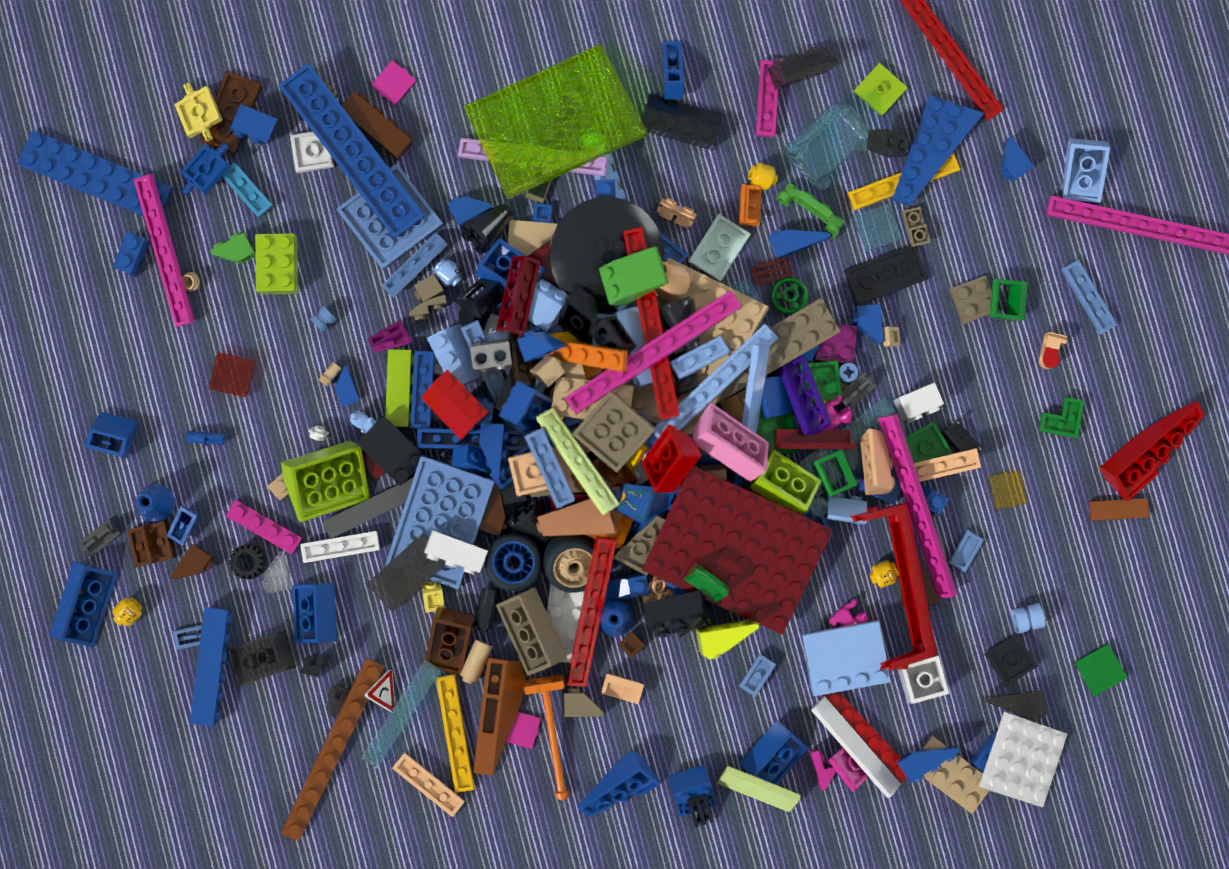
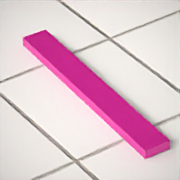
M148 174L136 178L134 183L175 327L193 323L195 320L153 174Z

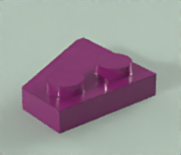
M401 320L367 339L375 353L412 342Z

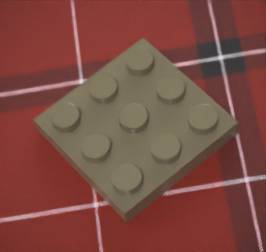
M610 390L572 435L615 472H618L656 428L616 393Z

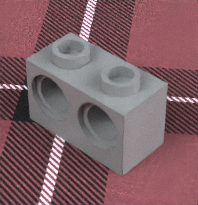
M508 339L469 344L472 368L477 370V372L488 371V368L491 367L505 369L508 368V365H512ZM497 351H505V357L503 359L495 358ZM479 353L486 354V359L483 362L476 361V356Z

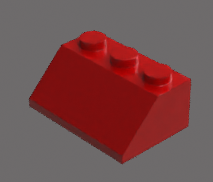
M448 369L432 383L421 397L460 440L490 414Z
M668 424L642 460V464L655 492L674 493L702 455L695 440L673 425Z

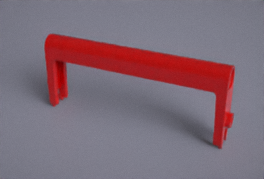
M908 503L895 504L879 509L878 506L866 508V512L850 516L853 522L862 520L864 522L887 516L913 651L881 662L880 670H903L909 668L908 665L937 656Z

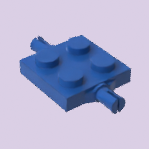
M224 142L217 150L210 149L207 145H204L180 172L188 182L181 192L187 196L195 188L207 195L231 168L222 157L230 147Z

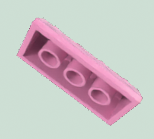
M710 403L695 425L692 439L695 440L697 447H700L751 482L766 472L769 442L713 403Z

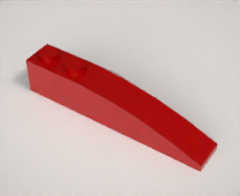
M1194 401L1148 427L1099 467L1106 481L1125 501L1128 502L1159 474L1157 470L1160 466L1170 460L1169 455L1175 448L1178 449L1182 445L1183 437L1186 434L1190 435L1205 416L1199 402Z

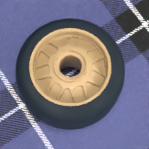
M586 535L556 536L548 543L543 554V565L546 576L554 587L569 593L585 590L595 544L591 537Z

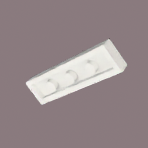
M377 531L300 544L303 563L380 550Z

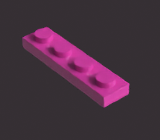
M760 61L756 136L775 138L780 61Z
M238 500L234 501L226 515L229 519L290 554H294L302 540L301 536Z

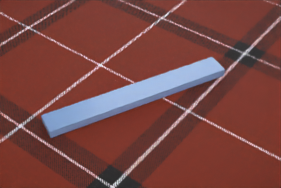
M764 324L678 405L680 417L662 420L655 426L656 429L653 434L659 438L668 424L681 430L750 365L753 345L763 340L770 341L771 345L778 339L776 334Z

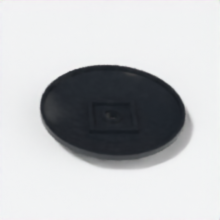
M616 197L592 198L573 207L558 223L551 238L549 249L551 272L560 290L564 291L567 296H570L578 288H582L595 298L597 312H618L613 305H609L599 268L614 260L628 256L623 231L639 227L643 228L647 249L657 247L663 262V243L654 221L637 205ZM606 250L613 252V258L610 261H606L603 258Z

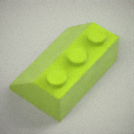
M773 449L767 459L766 472L755 478L750 488L768 500L802 515L808 510L822 480Z

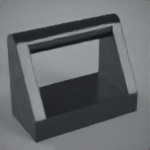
M481 278L459 295L455 302L473 316L482 318L503 300L504 290L500 281ZM481 287L484 288V290H482L474 298L469 299V297L472 296L475 292H477Z

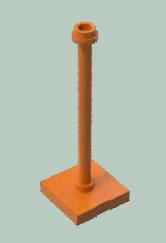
M560 674L525 680V695L540 693L543 696L558 790L555 792V796H557V800L567 799L569 790H566L564 785L550 697L552 690L564 689V675Z

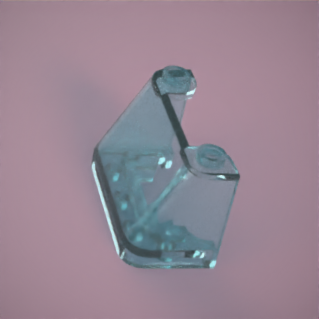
M836 102L830 105L783 149V153L812 185L821 191L830 186V181L832 180L830 174L856 150L867 151L869 129L851 105Z

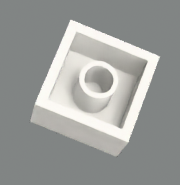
M935 383L893 400L902 422L908 420L909 423L922 418L921 414L924 412L927 416L940 410L939 406L944 404Z
M938 655L910 664L907 669L899 670L907 700L911 704L949 694Z

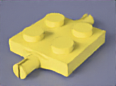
M186 83L183 87L187 95L181 101L174 104L186 135L192 138L199 133H203L205 141H210L213 137L209 129L222 121L211 90L205 86L198 91H193L191 83Z

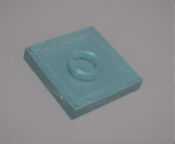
M890 203L853 215L865 252L902 239Z

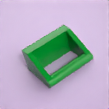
M993 279L989 317L1011 322L1024 321L1028 283ZM1000 285L1009 287L1007 314H997Z
M842 449L813 462L829 497L858 485ZM835 456L848 482L847 485L837 490H834L822 462Z
M697 563L693 565L684 577L687 582L715 602L724 598L729 592L728 586Z

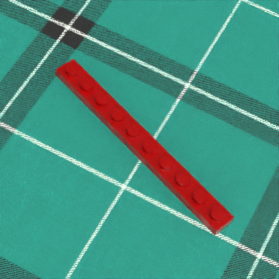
M642 227L623 231L628 256L647 250ZM655 290L637 299L645 345L664 334ZM667 356L650 367L661 421L680 417L669 358Z

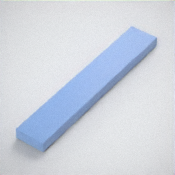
M767 340L753 345L742 424L756 434L771 343Z

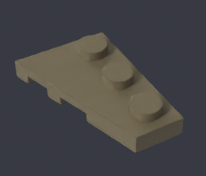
M656 515L617 551L613 558L648 575V573L642 571V567L665 518Z

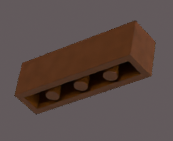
M353 92L341 106L362 131L399 161L412 147V136L404 129L400 131L396 127L398 124L390 117L386 119L382 115L383 111L376 105L372 107L368 104L369 100L362 93L358 95Z

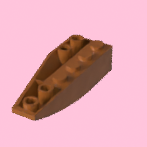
M494 657L488 658L474 773L492 776L494 774L523 700L526 671L521 661Z

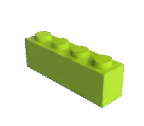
M388 349L385 417L397 428H410L414 355L412 350Z

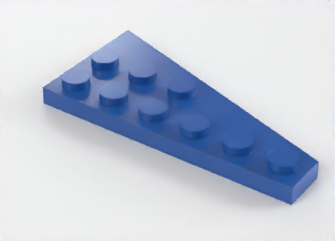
M930 95L892 200L910 206L984 113Z

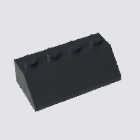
M649 94L640 123V131L713 150L722 113Z

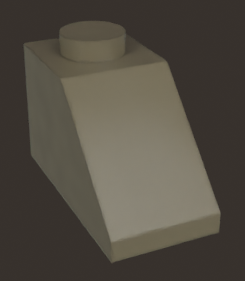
M568 689V692L564 693L565 717L604 716L603 710L585 692H580V689Z

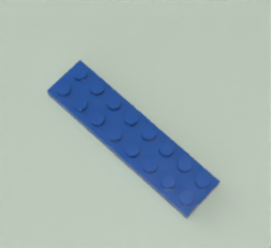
M35 130L31 131L17 165L144 217L134 179L144 175ZM155 180L164 211L173 187Z

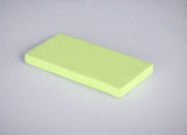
M729 766L721 774L717 783L787 812L793 809L801 796Z

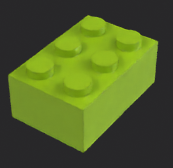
M294 233L255 234L256 292L260 295L298 294L297 236Z

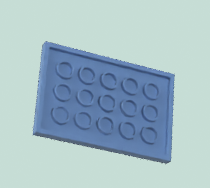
M422 455L386 565L459 589L464 575V567L457 565L456 568L445 565L446 560L439 558L438 561L426 558L428 554L424 553L432 531L474 545L495 481Z

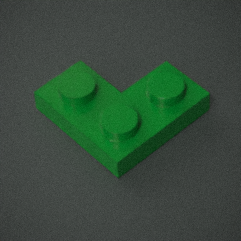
M1064 397L1061 416L1041 413L1038 432L1077 439L1084 401Z

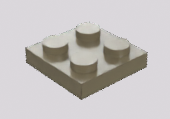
M986 275L949 289L962 325L990 315L992 290Z

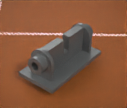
M862 372L841 392L843 398L841 401L844 407L850 406L851 410L877 386L873 382L874 379L865 372Z
M108 519L79 542L80 550L83 553H87L91 558L121 533L111 520Z

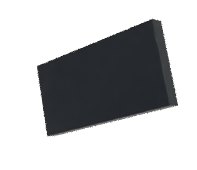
M911 245L843 271L856 306L928 280L916 247H911Z

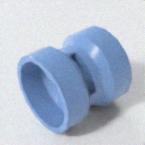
M324 306L319 309V316L313 315L310 318L322 332L327 329L326 324L329 325L337 320Z

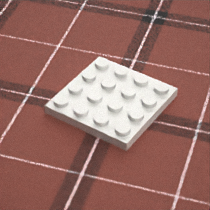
M1004 712L979 787L1043 807L1067 733Z

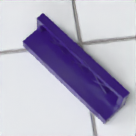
M800 355L792 362L779 367L780 376L803 434H819L831 425L832 422L805 355ZM799 363H801L802 365L801 373L799 372V369L797 367ZM806 380H808L809 383L808 390L805 387ZM813 397H814L815 400H816V405H815V407H813V404H812V398H813ZM819 414L822 415L824 420L822 424L819 422Z

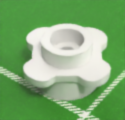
M317 425L308 429V432H310L309 437L317 441H324L329 432L325 431L324 427Z

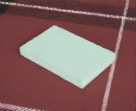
M718 214L688 263L721 282L751 234Z

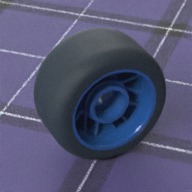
M517 533L503 535L497 538L487 550L488 552L485 557L486 573L497 587L505 591L517 592L525 590L532 586L542 573L543 555L541 549L531 538ZM512 557H517L520 560V565L517 568H513L509 564Z

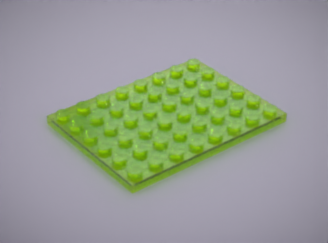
M601 44L463 106L507 200L648 136Z

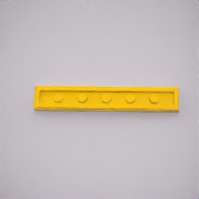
M954 152L929 182L960 171ZM902 172L848 192L847 195L853 210L856 211L892 197Z
M456 674L436 677L455 793L474 790Z

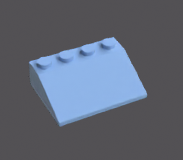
M878 620L802 634L809 683L813 696L890 683L889 669L880 670L881 662L886 661L887 658Z

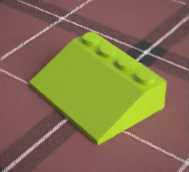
M352 441L281 462L284 482L299 522L369 499L362 450L358 444Z

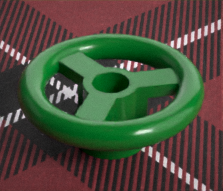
M786 277L774 284L771 290V301L779 312L793 315L807 305L809 298L808 290L799 279ZM793 283L792 287H787L783 293H777L781 285ZM798 286L801 288L803 293V299L800 305H798L796 299L798 298ZM791 292L793 294V298H788L787 293ZM777 299H784L786 302L791 303L794 309L783 308Z

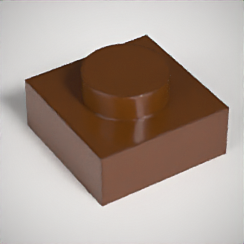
M631 631L618 646L630 658H633L645 644Z

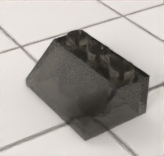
M816 46L806 50L807 53L801 55L800 52L790 55V59L784 60L779 58L773 61V65L768 68L774 88L777 90L822 75L839 63L825 47L817 49Z

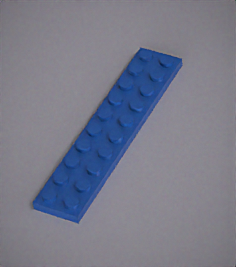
M309 62L278 85L394 239L425 217Z

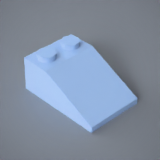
M1068 139L1062 198L1101 203L1110 152L1108 142Z

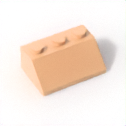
M868 429L860 438L865 494H889L895 486L894 477L891 476L893 462L889 458V450L883 432Z

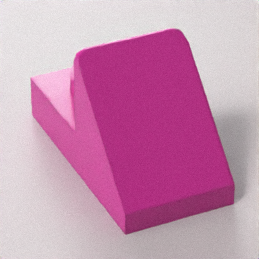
M817 749L810 750L819 787L822 791L826 790L836 770L832 765L823 767V764H826L823 752L819 753Z

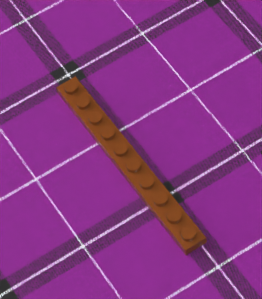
M367 657L365 658L281 829L282 835L296 841L300 840L368 701L365 693L378 681L384 668L383 664Z

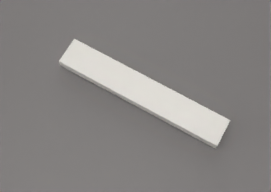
M825 696L821 698L811 711L887 798L891 797L901 785L900 782Z

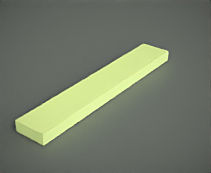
M554 408L539 415L536 418L601 514L605 515L620 505Z

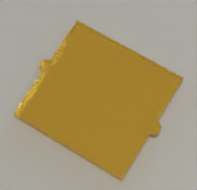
M1020 471L1002 472L999 475L989 476L995 509L1013 508V506L1027 503Z

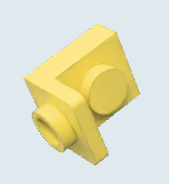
M432 580L422 583L421 589L425 612H434L437 607L445 608L441 584Z

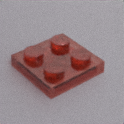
M217 352L208 389L247 398L256 361Z

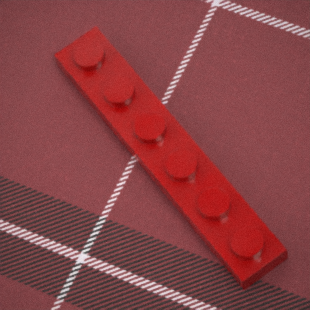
M840 692L822 695L819 700L824 696L901 784L906 779L896 762L901 757Z

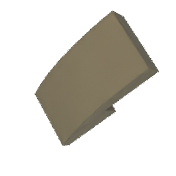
M921 207L901 211L911 247L931 243Z
M442 295L419 304L409 312L411 319L415 318V321L425 320L426 316H430L429 308L433 310L444 309V306L448 305L447 297Z

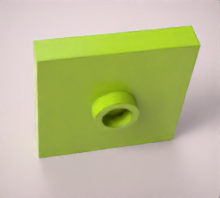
M879 63L859 84L854 93L882 117L907 90V87Z

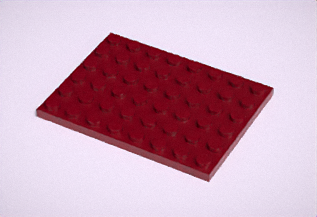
M694 465L681 484L645 560L642 571L688 592H695L699 590L687 582L684 577L693 565L697 563L725 583L729 589L728 594L717 602L702 593L707 601L783 635L833 529Z

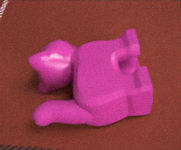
M841 395L824 403L832 422L824 430H832L842 423L850 424L852 422L853 413L850 410V406L843 408L839 413L834 408L835 405L842 401ZM819 414V422H821L823 418L822 415Z
M852 599L850 603H846L828 619V622L834 628L837 623L844 627L866 623L869 618L866 612L857 614L855 618L852 617L849 609L857 605V600Z

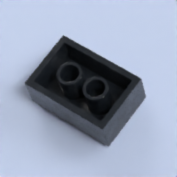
M700 590L644 603L646 624L657 637H668L670 634L677 632L687 633L690 629H705L709 625H713L710 602L705 599Z

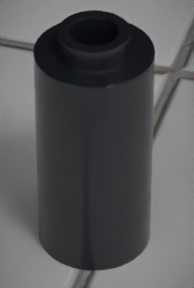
M481 588L474 626H477L478 631L488 632L489 629H493L500 591Z

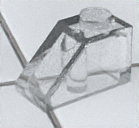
M286 551L279 552L263 574L264 579L261 582L263 590H266V594L292 590Z

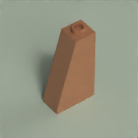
M592 499L537 517L539 521L537 522V528L543 536L619 533L612 510L602 515Z

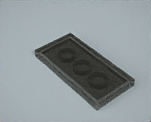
M424 533L417 537L366 584L391 612L396 610L445 566L446 560L439 558L438 561L426 558L428 554L424 553L429 538Z

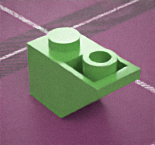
M236 233L230 237L229 241L225 243L219 242L213 246L214 249L210 250L213 256L237 264H243L256 257L255 250L245 233Z

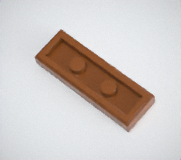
M1148 498L1130 499L1128 502L1125 500L1089 502L1090 521L1148 518Z

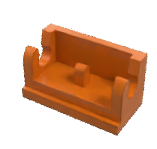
M742 184L739 225L760 226L762 192L760 186Z

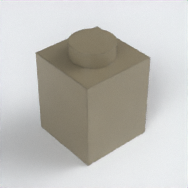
M434 274L414 285L416 288L414 294L419 302L422 300L425 302L445 293Z

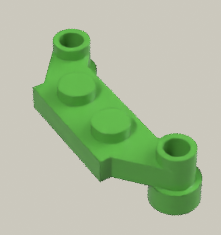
M788 183L786 188L780 191L776 197L782 205L787 207L792 201H795L825 222L827 225L823 232L830 233V238L836 239L840 233L839 230L844 221L840 217L835 216L827 204L819 203L815 200L811 193L799 191L796 186Z

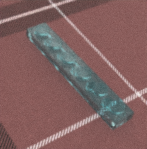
M428 660L423 662L361 757L376 768L380 766L442 670Z

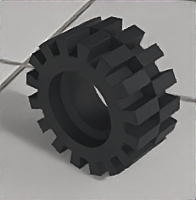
M242 545L232 551L233 554L229 557L231 558L229 565H231L230 570L234 572L235 576L241 579H253L264 571L266 556L263 555L264 552L259 547ZM246 554L253 556L255 560L254 566L248 570L241 566V558Z

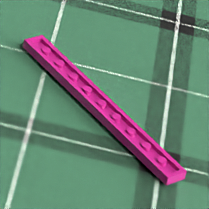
M1049 197L1046 216L1229 255V234L1065 198Z
M728 291L628 356L627 371L621 372L608 369L566 396V401L575 415L579 414L605 397L610 390L614 391L741 309L742 306L732 291Z
M898 415L881 416L878 418L905 501L908 503L910 516L938 598L954 597L957 595Z

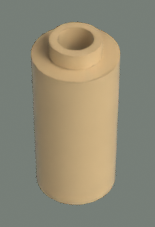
M477 639L474 640L460 674L464 682L473 685V682L479 681L493 646Z

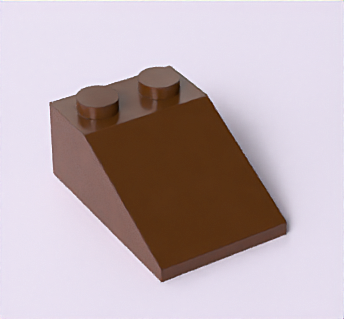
M437 607L432 621L424 667L457 675L461 674L465 664L475 615Z

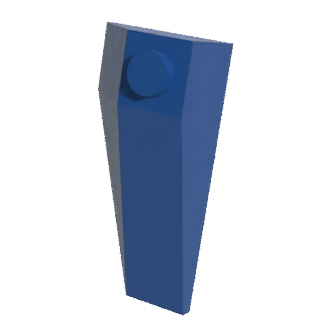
M633 750L617 761L577 808L586 816L591 817L610 809L611 805L616 802L622 801V803H625L629 797L636 794L642 796L661 783L646 760Z

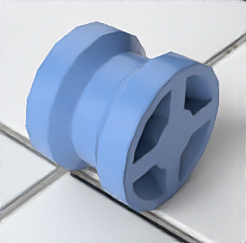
M852 363L843 364L839 368L840 381L843 383L854 381L858 376L857 367Z

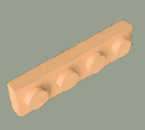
M977 448L914 463L920 482L981 468Z
M404 753L392 768L451 817L455 815L465 802V800L407 753Z

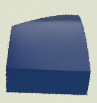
M344 365L335 386V391L342 407L360 401L347 365Z

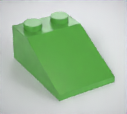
M657 247L614 260L599 268L609 305L625 306L668 284Z

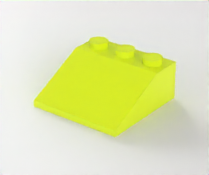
M745 620L708 626L705 629H696L699 652L704 657L706 656L707 659L719 658V654L725 653L757 630L759 624L755 621Z

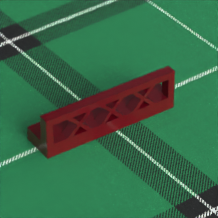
M526 255L512 256L496 327L497 332H509L518 336H524L541 261Z
M774 429V449H856V443H851V430H823L819 434L804 435L802 429Z

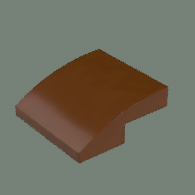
M168 521L127 530L135 568L176 558L173 541L167 537L170 529Z

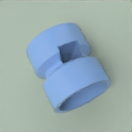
M1039 603L1028 605L1026 610L1023 607L1011 610L1013 625L1018 634L1030 630V627L1036 630L1046 626L1044 613Z

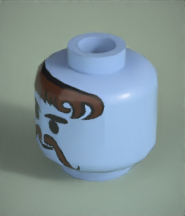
M443 259L434 268L436 279L444 287L451 285L455 287L462 280L460 277L462 269L452 259Z

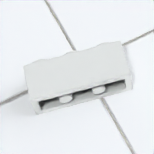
M435 531L431 532L424 553L428 554L426 558L438 561L439 558L446 560L445 565L456 568L457 565L464 567V572L473 575L475 571L480 573L488 552L482 548Z

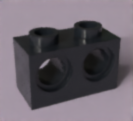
M616 316L603 317L590 332L595 338V342L601 347L628 351V355L636 348V344Z

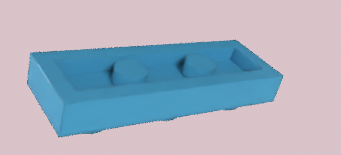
M233 163L223 178L253 213L260 218L273 205L239 166Z

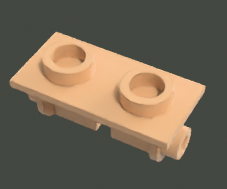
M669 198L660 201L659 204L663 205V207L659 205L656 211L659 213V216L671 221L673 215H676L677 218L674 223L684 228H691L694 222L691 219L694 220L697 216L693 209L686 206L682 208L676 205V201Z

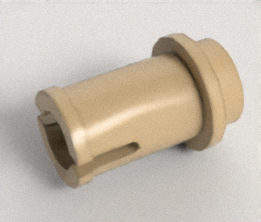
M332 362L323 375H319L320 378L318 380L328 387L329 384L332 385V380L342 369Z

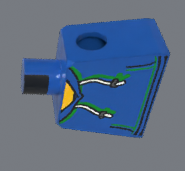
M621 484L620 490L609 488L620 504L614 508L616 512L640 524H646L655 494L653 487Z

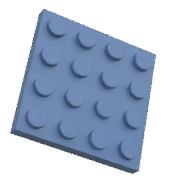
M398 164L390 168L391 172L425 217L396 239L389 233L359 192L337 208V211L382 270L443 225Z

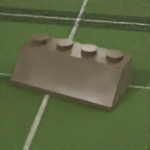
M536 587L496 605L527 676L567 659Z

